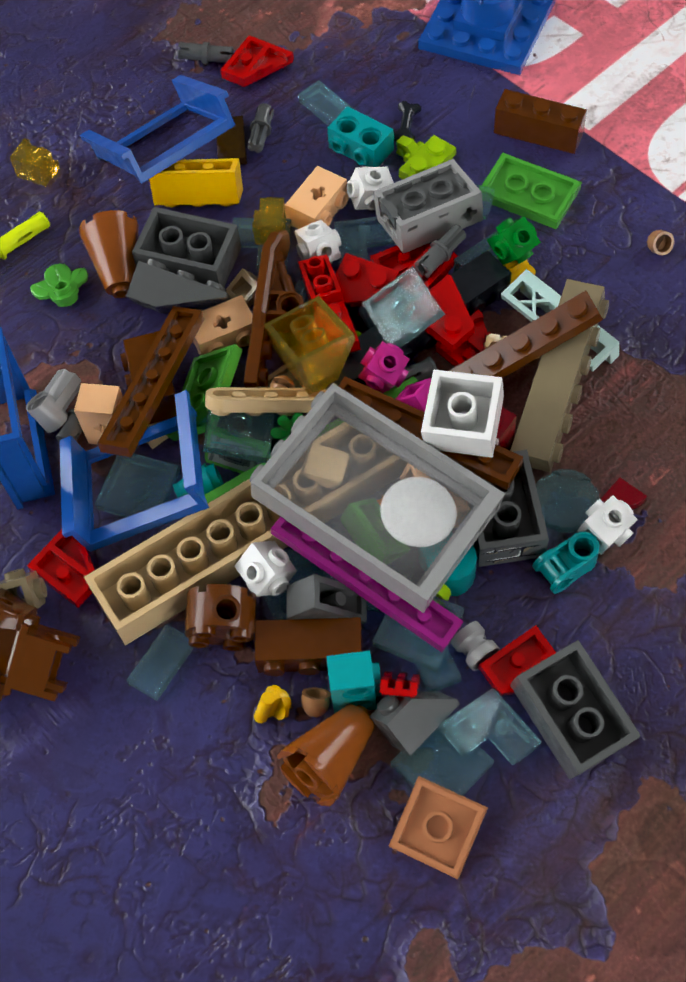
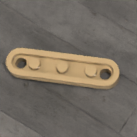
M216 387L206 391L205 407L217 416H228L231 413H245L250 416H260L263 413H277L279 415L292 416L295 413H308L312 409L311 404L320 391L326 392L327 390L321 388Z

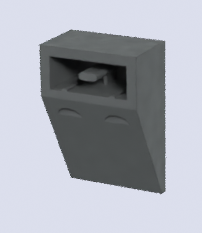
M148 259L147 263L138 260L126 297L135 304L163 314L170 313L173 306L200 309L213 307L231 299L227 290L224 289L225 286L207 280L206 285L199 283L195 279V275L178 269L176 274L169 272V269L165 268V264L152 259Z

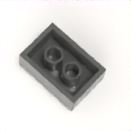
M153 207L132 251L136 266L138 260L147 263L148 259H152L165 264V268L169 269V272L176 274L179 269L195 275V279L199 283L206 285L207 280L225 286L242 247L236 224Z
M527 450L514 451V453L523 456V463L508 490L485 480L505 493L500 508L474 542L478 567L534 559L547 551L549 537ZM468 503L471 511L474 506Z
M579 640L518 675L510 684L569 780L590 769L641 736Z

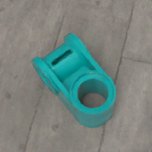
M578 532L555 548L549 549L540 555L532 567L536 572L540 571L551 584L550 590L554 594L560 593L595 567L600 549L599 541L592 533ZM585 549L590 552V555L580 556L575 553V550Z

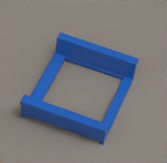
M179 75L172 79V82L181 100L180 104L117 142L91 130L82 133L80 137L91 145L98 160L103 159L133 174L142 184L236 126L225 102V98L229 96L228 92L201 81ZM186 110L215 120L139 167L131 149L127 148V146Z
M0 327V404L7 403L12 429V433L0 436V481L15 507L19 510L24 508V502L55 495L44 429L28 411L35 459L21 431L16 400L25 398L27 405L31 398L37 394V391L30 389Z
M187 390L175 394L177 416L147 427L138 446L178 430L183 484L188 494L94 529L91 464L114 454L100 452L99 446L85 451L72 436H68L60 440L62 535L65 538L73 536L89 552L209 508L203 488L196 424L197 412L191 406L190 394Z

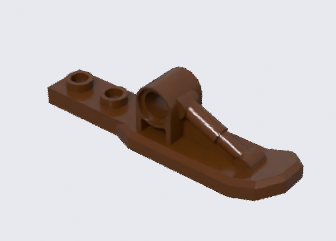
M287 230L271 232L262 247L244 376L245 388H262L268 385V368H265L266 360H271L272 342L269 341L271 331L295 332L301 330L307 322L303 298L295 291L291 277L285 267V261L290 248Z

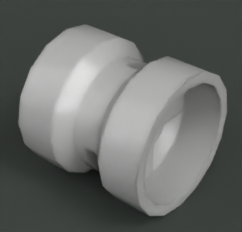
M478 621L463 627L451 640V644L457 652L467 655L466 663L473 671L479 670V664L500 650L493 640H486L485 630Z

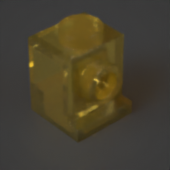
M27 138L21 141L10 156L17 177L45 187L59 170V162L52 158L51 152L43 147L31 145Z
M260 198V209L254 211V221L252 222L255 245H264L273 231L286 230L287 215L284 198Z

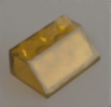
M320 296L264 324L277 355L308 395L322 391L329 384L338 380L356 339L354 333Z

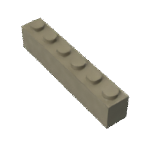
M567 279L558 306L586 290L601 317L605 319L609 308V300L605 299V287ZM598 323L541 356L510 450L512 452L527 450L531 468L551 473L554 462H560L564 444L560 443L563 433L568 434L573 421V414H570L572 404L579 403L582 393V385H579L581 376H587L589 372L591 356H588L591 346L596 347L599 340L600 328H597Z

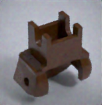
M0 588V701L7 695H10L14 689L55 702L59 693H63L68 682L56 679L63 654H69L72 646L76 647L79 644L81 636L39 624L41 617L36 615L37 607L29 605L3 588Z

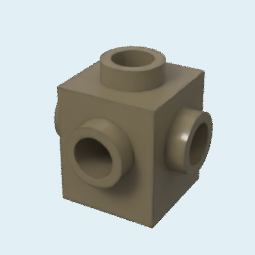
M24 568L4 573L5 579L0 581V588H3L29 605L37 607V609L46 603L47 587L44 580L38 577L36 570L25 573Z

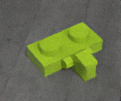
M402 135L396 141V154L403 157V161L406 162L399 169V178L401 179L447 162L456 155L455 146L435 135L425 144L420 141L416 143L414 139Z

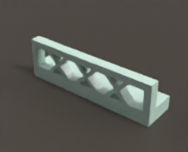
M526 269L501 293V298L530 322H533L539 318L536 315V307H540L548 313L558 307L561 295ZM520 289V292L530 300L519 301L512 295ZM599 325L597 328H600V336L597 346H591V349L597 353L591 359L590 370L592 372L604 360L611 364L619 356V341Z

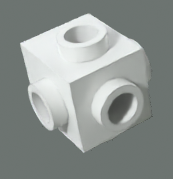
M364 166L355 168L351 179L347 182V195L351 198L355 210H376L373 191L394 183L388 167Z
M322 220L294 231L298 242L296 249L301 260L327 254L332 264L333 261L341 258L339 246L342 245L340 236L336 229L332 230Z
M612 495L605 503L601 499L597 500L585 512L589 518L583 522L577 531L592 533L599 541V553L602 555L613 543L620 547L634 533L629 528L638 519L633 515V510L626 502L618 500Z
M275 541L251 543L234 566L246 582L248 589L254 592L256 597L280 595L287 589V585L290 584L289 581L297 572V569L289 560L288 554Z

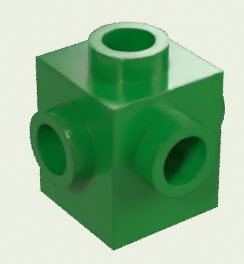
M525 216L515 221L511 217L504 220L495 227L497 232L486 239L503 265L515 260L518 264L522 263L534 254L531 249L541 243L537 237L535 227L527 221Z

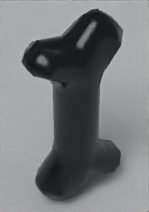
M401 101L398 104V110L402 113L400 129L394 132L395 142L402 135L415 140V136L411 132L413 116L422 109L419 104H409L407 101Z

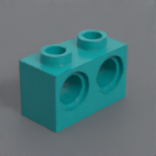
M348 106L327 127L329 148L338 154L349 157L359 165L379 167L394 150V129Z
M370 651L326 656L334 714L349 704L361 705L368 710L377 709L376 697L383 696L380 693L381 674L379 662L372 663Z

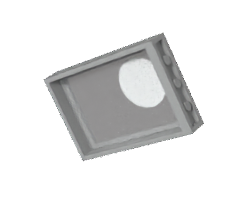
M332 383L326 392L320 391L311 404L312 409L306 416L300 415L291 428L292 433L285 441L281 439L277 442L271 452V458L265 466L260 464L254 470L250 477L251 497L424 613L498 511L505 493Z

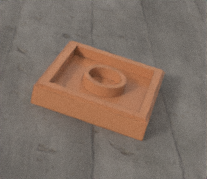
M418 776L389 847L459 879L488 807Z

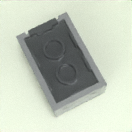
M454 159L373 191L377 220L403 254L442 238L455 225H459L463 229L483 220L482 192Z

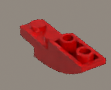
M328 255L314 256L299 261L298 265L322 342L324 347L326 346L330 358L361 350L358 336L343 301L342 290Z

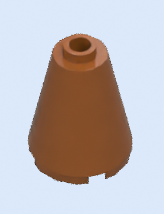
M122 210L98 212L93 214L94 220L87 224L86 220L81 222L79 226L80 237L106 293L114 298H125L136 269L132 251L137 243L139 234L137 218L134 215L133 219L128 217L127 212Z
M349 704L282 748L277 755V760L283 758L284 761L280 769L288 781L301 794L308 798L313 793L321 798L317 804L322 806H331L338 800L374 731V723L369 717L371 715L370 711L361 705Z

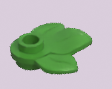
M53 264L46 269L44 273L45 280L31 285L30 290L39 300L51 299L57 306L67 307L78 300L79 287L87 282L88 272L85 267L71 271L65 264Z

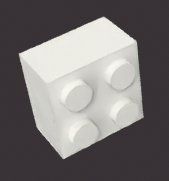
M433 370L421 429L423 441L438 451L493 458L504 399L502 377Z

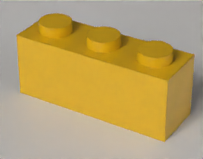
M239 158L179 160L149 179L154 205H164L165 207H175L178 205L202 207L206 204L232 206L239 204L243 193Z

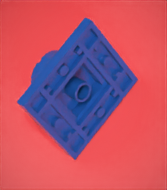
M440 0L418 40V49L521 75L555 4V0Z

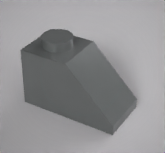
M313 574L287 585V619L361 617V624L367 623V600L339 581Z
M418 691L415 698L388 695L378 703L377 709L369 717L394 748L411 756L460 703L457 699L438 691Z

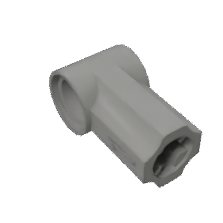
M66 369L58 370L44 391L31 398L26 405V410L47 433L56 431L67 421L68 413L66 410L79 392L82 380L75 373L69 372Z

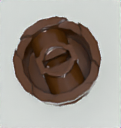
M206 584V591L199 592V586L191 588L187 592L185 636L189 638L188 645L194 648H207L209 644L223 645V649L227 651L243 650L244 643L254 639L256 594L253 592L248 596L247 588L230 584Z

